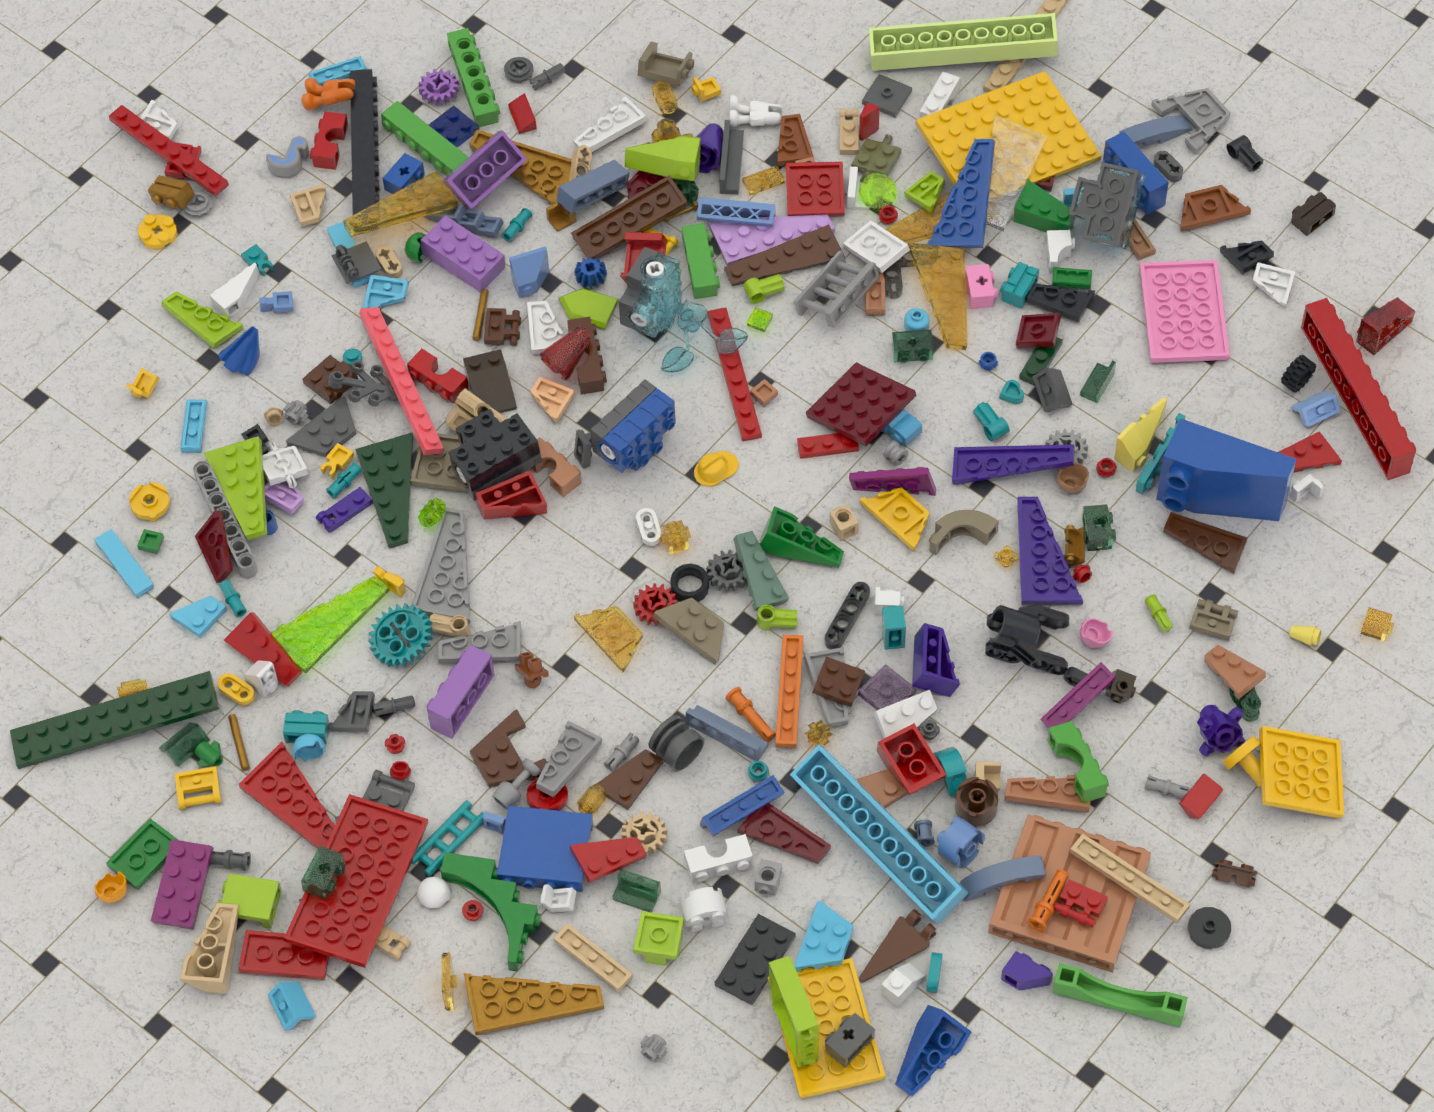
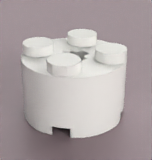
M713 887L700 888L689 892V897L686 899L684 896L680 898L685 924L687 927H690L691 932L700 931L703 929V926L712 925V927L722 926L724 919L728 916L720 888H718V891H714Z

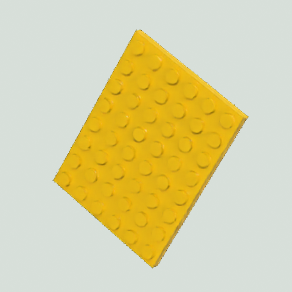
M1046 71L916 119L915 125L954 185L958 181L960 171L965 166V159L974 140L994 139L995 148L988 204L1022 191L1028 180L1034 184L1039 181L1044 182L1052 176L1055 178L1099 161L1102 156Z

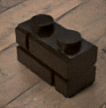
M1322 192L1315 196L1311 195L1307 198L1305 204L1294 208L1291 223L1308 236L1334 216L1336 204L1332 200L1327 199V196Z

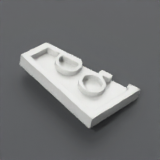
M547 301L527 302L532 354L571 351L570 345L566 341L561 328H559Z

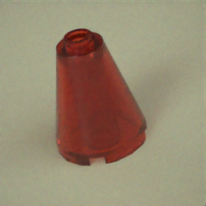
M576 327L541 351L538 357H541L542 362L555 374L560 373L562 380L567 381L570 379L591 342L589 338L591 334L583 327L581 329Z

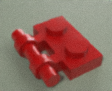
M1068 879L1059 896V900L1065 904L1062 905L1056 902L1054 911L1059 912L1062 917L1067 918L1068 916L1078 921V924L1082 926L1087 925L1093 928L1096 920L1089 916L1091 914L1099 918L1108 900V896ZM1072 907L1078 908L1083 912L1080 913L1078 911H1075L1072 909Z

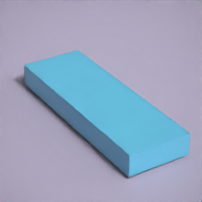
M361 56L308 74L309 78L316 79L319 85L323 86L326 80L350 79V70H365L367 68Z
M187 399L180 448L181 453H201L207 400Z

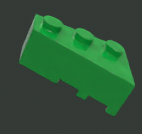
M1028 180L1014 208L1013 222L1046 233L1049 230H1070L1071 232L1075 217L1069 215L1070 207Z

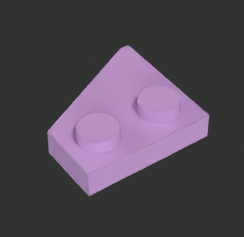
M287 481L272 486L267 483L264 486L265 500L291 515L304 503L302 494L296 490V487L290 488Z

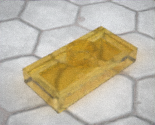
M776 165L743 177L742 182L749 195H753L785 183V179Z

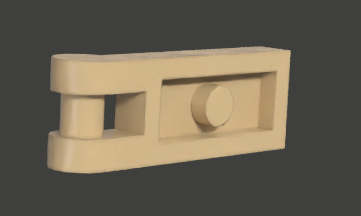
M840 108V155H857L859 152L858 108H853V110Z
M384 925L375 947L393 959L399 960L402 956V951L408 949L411 941ZM394 942L397 943L395 947H391Z

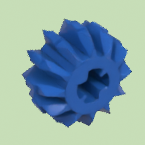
M590 256L588 260L583 258L582 262H577L574 275L576 276L577 283H581L583 288L588 286L591 290L592 286L598 288L599 283H604L607 270L604 262H600L599 258L593 260Z

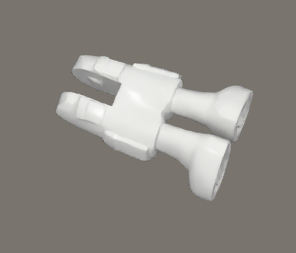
M731 95V127L747 123L750 126H773L781 123V105L751 101L750 106L739 103L736 95Z

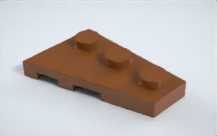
M801 115L782 116L777 166H785L786 163H795L797 160L814 157Z

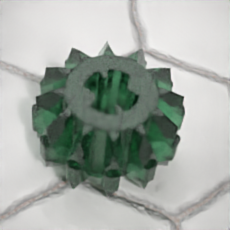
M673 179L689 206H692L693 202H697L699 189L695 181Z

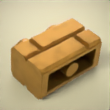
M161 175L156 178L154 184L152 183L148 189V193L152 197L151 200L155 204H164L171 209L175 207L184 209L188 201L195 195L188 182Z

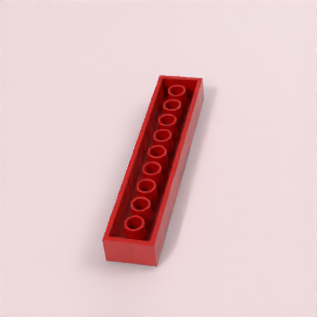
M1327 298L1306 304L1301 329L1386 478L1391 480L1409 474L1416 453V447L1408 439L1406 429L1403 426L1401 427L1398 416L1389 406L1387 396L1382 394L1378 381L1374 380L1371 375L1369 365L1364 363L1362 353L1359 349H1356L1352 336L1345 330L1343 320L1338 318L1335 306L1330 304Z

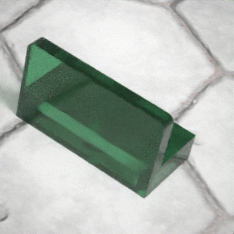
M1112 360L1109 367L1097 363L1081 389L1080 396L1098 403L1115 374L1116 362Z
M189 722L162 744L159 749L167 753L173 763L179 767L195 754V749L201 742L206 741L208 743L210 739L199 724Z
M620 869L617 875L618 885L612 896L613 900L647 912H653L661 893V883Z

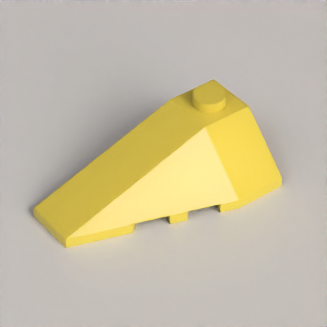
M1162 398L1152 406L1147 415L1143 413L1139 417L1137 424L1135 422L1129 424L1117 437L1114 460L1132 472L1138 467L1141 468L1147 460V454L1166 410V398Z

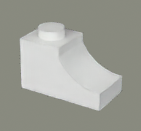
M1070 230L1047 231L1046 248L1049 273H1053V267H1057L1059 262L1065 257H1070L1071 249H1075V239L1071 237Z

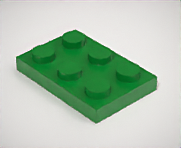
M150 818L106 862V865L116 874L118 871L126 876L127 882L139 890L166 862L171 839H178Z

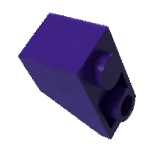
M1015 951L1005 965L1001 974L1002 981L1019 991L1049 986L1053 977V973L1047 966L1039 965L1032 961L1031 957L1027 954H1021Z

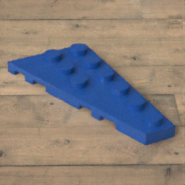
M994 139L974 140L965 159V166L960 171L958 181L955 187L952 188L941 212L942 216L939 223L934 227V234L926 245L928 249L983 248L995 148Z

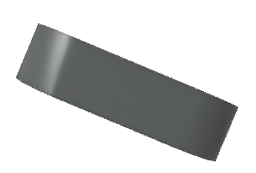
M1159 151L1155 154L1154 166L1165 178L1171 182L1180 181L1183 177V167L1167 151Z

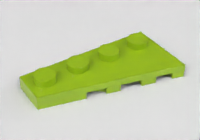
M177 291L162 300L163 308L214 349L243 330L242 323L238 321L235 323L223 314L220 316L214 313L213 309L207 306L202 307L197 304V301Z

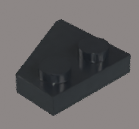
M1262 240L1252 243H1238V247L1227 248L1226 245L1220 247V253L1242 274L1255 268L1257 263H1264L1274 257V251Z

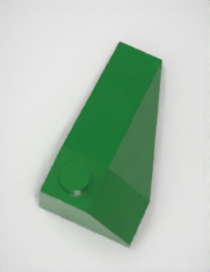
M774 506L759 542L763 551L777 557L840 567L844 554L843 550L825 537L820 538L812 532L813 528L809 525L805 527L797 521L798 517L792 513Z

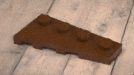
M1170 512L1163 530L1167 535L1233 574L1248 537Z

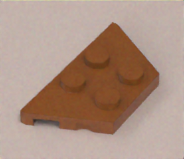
M1222 185L1186 193L1180 231L1250 215L1251 208L1242 205L1239 202V198L1229 193Z

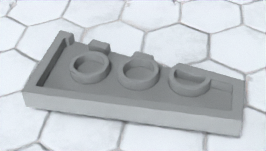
M844 647L804 655V661L813 687L816 684L826 657L845 663L843 656ZM816 695L827 728L847 725L849 720L848 706Z

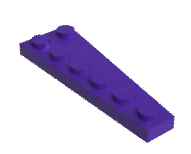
M1074 444L954 447L953 485L1074 466Z

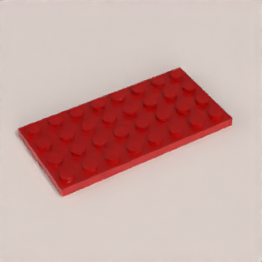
M349 794L286 932L284 941L366 968L428 826V819Z

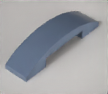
M1041 856L1022 857L988 866L960 881V884L969 892L964 901L985 896L986 891L1024 880L1027 883L1046 877V872Z

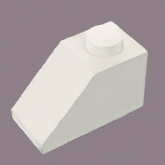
M910 963L896 968L882 983L881 995L898 1008L926 976Z

